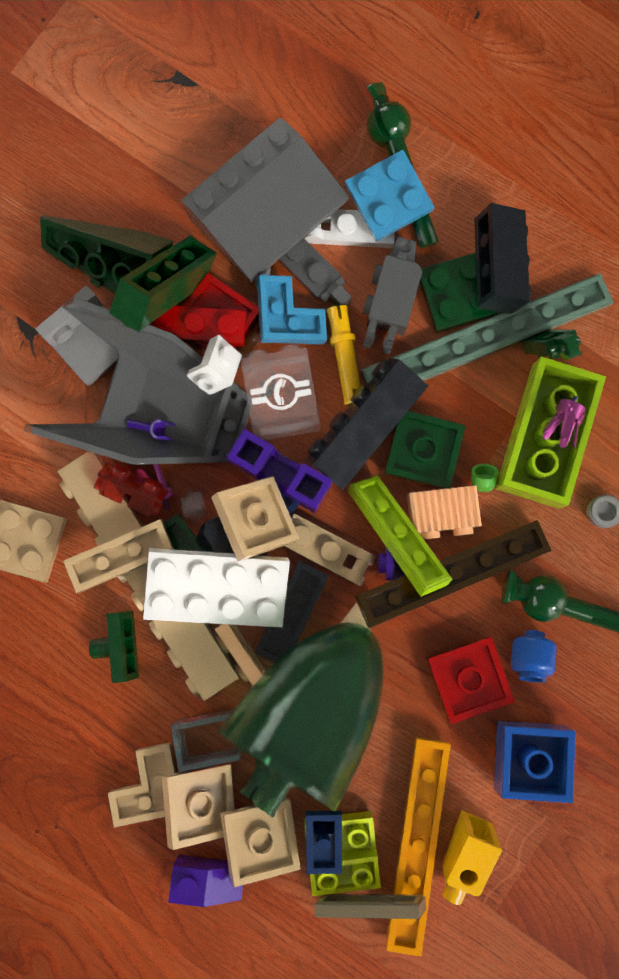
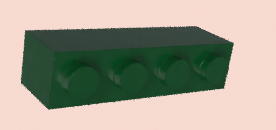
M188 236L122 277L109 314L119 319L125 326L137 332L141 331L194 292L205 275L210 272L217 252L192 236Z

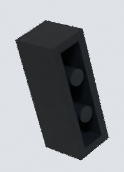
M490 203L474 218L477 308L513 314L530 301L531 295L528 272L530 258L527 251L528 226L526 225V210Z

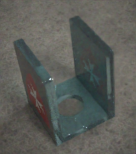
M234 708L176 719L171 725L179 772L240 760L242 755L241 747L188 757L184 735L185 728L232 719L235 715Z

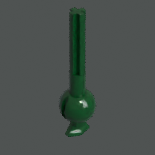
M383 82L371 83L367 88L374 98V109L368 115L366 123L370 138L380 147H386L389 157L404 150L414 168L405 143V139L411 130L410 114L402 104L389 100ZM430 214L412 222L421 249L431 247L439 242Z
M513 570L508 572L502 586L501 603L521 601L524 612L536 621L549 622L564 615L619 633V612L568 596L566 587L561 581L552 576L541 575L526 583Z

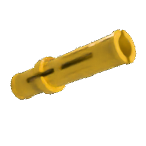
M340 305L338 310L337 306L328 308L327 314L332 332L330 344L335 348L344 406H350L353 403L351 397L361 387L353 345L356 341L355 334L351 333L347 305Z

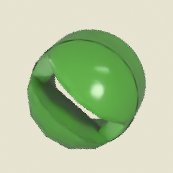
M490 464L475 465L471 471L472 486H477V490L480 492L493 490L498 482V469Z

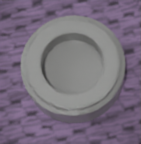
M601 495L593 498L588 503L586 509L587 518L590 523L598 528H610L618 524V499L611 495Z

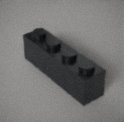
M390 357L388 360H382L373 370L372 375L374 377L367 386L363 385L356 390L351 397L353 403L345 412L342 411L333 418L329 425L331 428L323 439L321 437L318 438L308 450L310 455L306 458V461L323 475L332 479L333 483L342 490L429 386L400 359Z

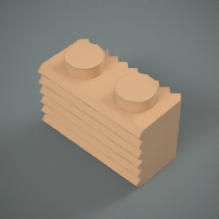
M477 486L413 492L407 495L409 519L424 540L440 538L441 531L453 530V536L474 534L473 528L482 526Z

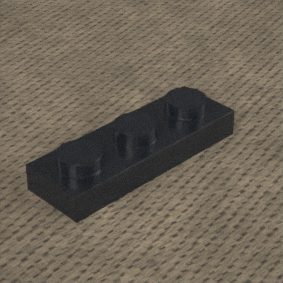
M301 561L298 562L287 585L283 626L267 627L254 653L284 668L286 667L329 575Z

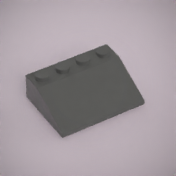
M280 117L181 201L191 222L252 283L259 275L265 272L349 200V196L302 136Z

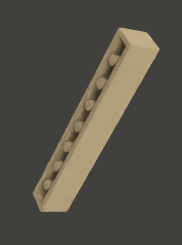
M88 451L57 471L63 479L59 482L61 489L69 499L74 497L80 506V509L77 510L79 517L87 527L92 525L98 534L95 538L98 546L145 526L100 454ZM148 564L118 576L121 582L125 583L128 581L134 591L131 594V598L140 611L144 610ZM160 620L149 622V626L159 640L164 638L170 647L167 654L176 668L182 666L189 678L185 682L195 697L200 695L203 701H205L240 677L235 664L219 646L216 640L217 636L208 623Z

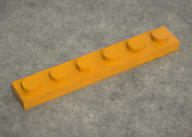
M415 737L393 894L423 895L426 898V910L420 919L389 918L386 950L389 952L422 956L451 747L449 742Z

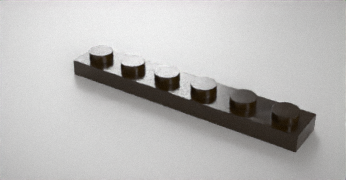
M538 520L440 560L452 580L449 585L422 597L406 575L354 597L369 629L552 550Z

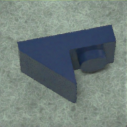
M342 810L306 811L307 874H342Z

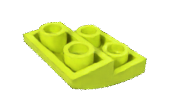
M372 811L342 814V874H310L312 896L381 888ZM306 818L304 819L305 835H306Z

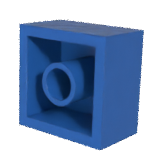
M497 720L494 790L503 799L573 803L576 731L565 725Z

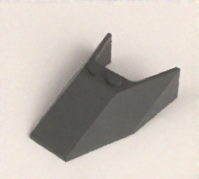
M76 297L64 302L63 309L102 338L118 353V361L99 419L94 423L25 424L23 431L132 465L228 462V454L242 431L246 429L253 407V397L234 382L231 386L211 395L200 389L198 385L187 377L190 369L201 364L203 357L176 335L151 325L137 332L109 314L110 310ZM129 419L146 423H153L156 419L172 421L176 426L167 425L164 429V434L166 437H172L173 440L155 439L150 432L127 427V422Z

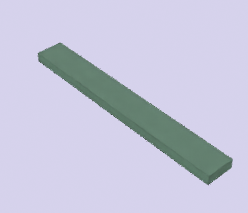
M600 273L530 301L513 314H498L392 358L400 359L423 381H426L550 329L606 308L614 302ZM379 363L362 369L361 373L366 385L374 377L372 372Z

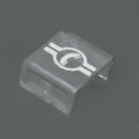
M287 345L279 349L280 352L267 354L265 350H258L248 353L245 358H241L253 434L263 440L320 431V421L306 347L299 348V345Z

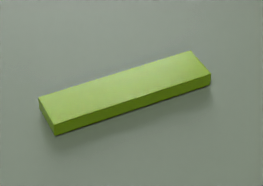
M376 475L350 484L348 493L419 595L422 597L449 585L452 580L451 576L379 476Z

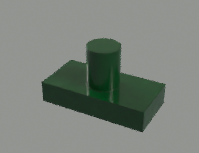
M134 611L106 614L108 637L92 639L89 643V654L92 659L110 658L112 683L138 679L139 670Z

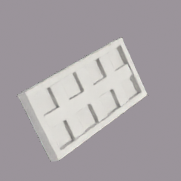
M149 548L143 620L282 627L290 561L287 557L256 555L238 562L235 554Z

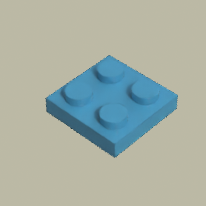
M404 150L395 153L345 181V186L375 242L429 214L435 208Z

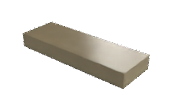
M327 894L323 895L314 904L315 917L420 919L426 910V898L423 895Z

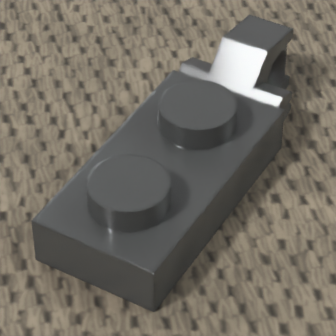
M304 238L278 260L317 300L320 299L325 303L330 299L339 309L340 305H348L351 302V295L342 287L345 284V280L341 277V274Z

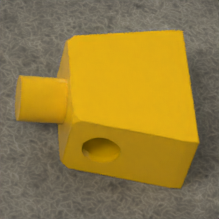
M461 810L442 861L446 882L442 896L447 901L461 905L466 893L473 896L481 895L502 852V847L492 822Z

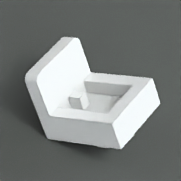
M217 335L209 340L201 364L190 369L187 377L198 385L200 389L211 395L232 385L242 355L220 335Z

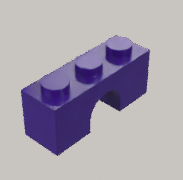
M246 429L242 431L227 456L230 465L258 481L274 477L278 489L283 496L316 514L332 486V479L304 463L301 465L279 453L272 444Z

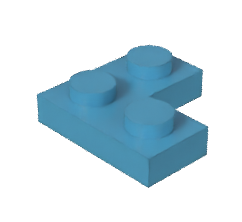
M259 275L257 278L260 343L324 344L327 341L325 309L294 308L292 276Z

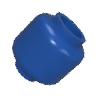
M537 630L525 631V636L515 638L512 643L511 669L519 675L518 679L533 683L546 682V677L552 676L556 670V644L552 640L545 638L544 632Z

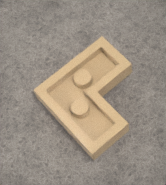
M171 742L144 747L135 751L141 784L117 788L108 792L114 828L165 817L162 775L177 772Z

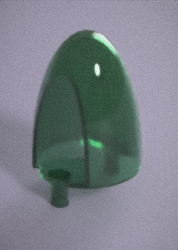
M355 622L338 623L305 638L285 653L257 680L218 730V734L256 760L254 763L257 766L239 792L250 798L256 807L274 818L277 809L291 787L294 789L297 787L333 812L336 811L347 792L370 741L378 715L384 683V663L381 646L370 629Z

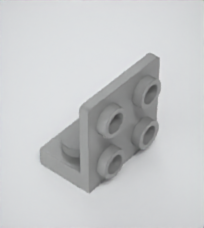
M87 285L73 296L105 308ZM63 305L35 328L87 386L94 383L118 361L117 351L63 309Z

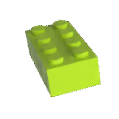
M542 356L531 366L495 489L557 509L569 506L606 376ZM574 396H577L576 402L584 406L586 410L582 423L578 426L576 448L573 446L575 426L567 447H560V432L564 420L560 422L547 440H543V430L555 415L559 400L568 399L573 401Z

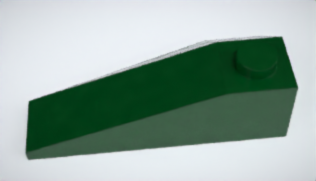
M47 215L40 217L41 247L71 269L78 268L91 277L90 282L96 287L103 286L113 294L116 293L122 277L172 247L174 242L143 231Z

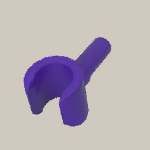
M129 419L127 422V427L150 432L155 439L173 440L172 437H166L164 434V429L167 425L176 426L172 421L156 419L153 423H146Z

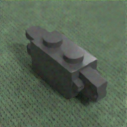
M398 237L390 255L385 256L383 266L376 265L372 284L377 285L374 296H367L363 314L369 316L366 325L368 330L363 344L365 348L370 349L371 345H373L375 329L388 332L382 346L383 353L386 354L391 352L395 334L401 336L405 334L422 275L418 263H414L417 243L415 241Z

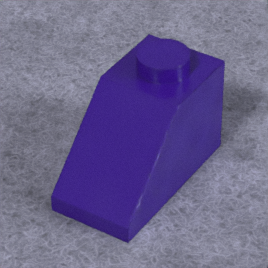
M178 854L172 869L168 903L207 907L239 901L242 899L243 885L238 887L231 885L227 860Z

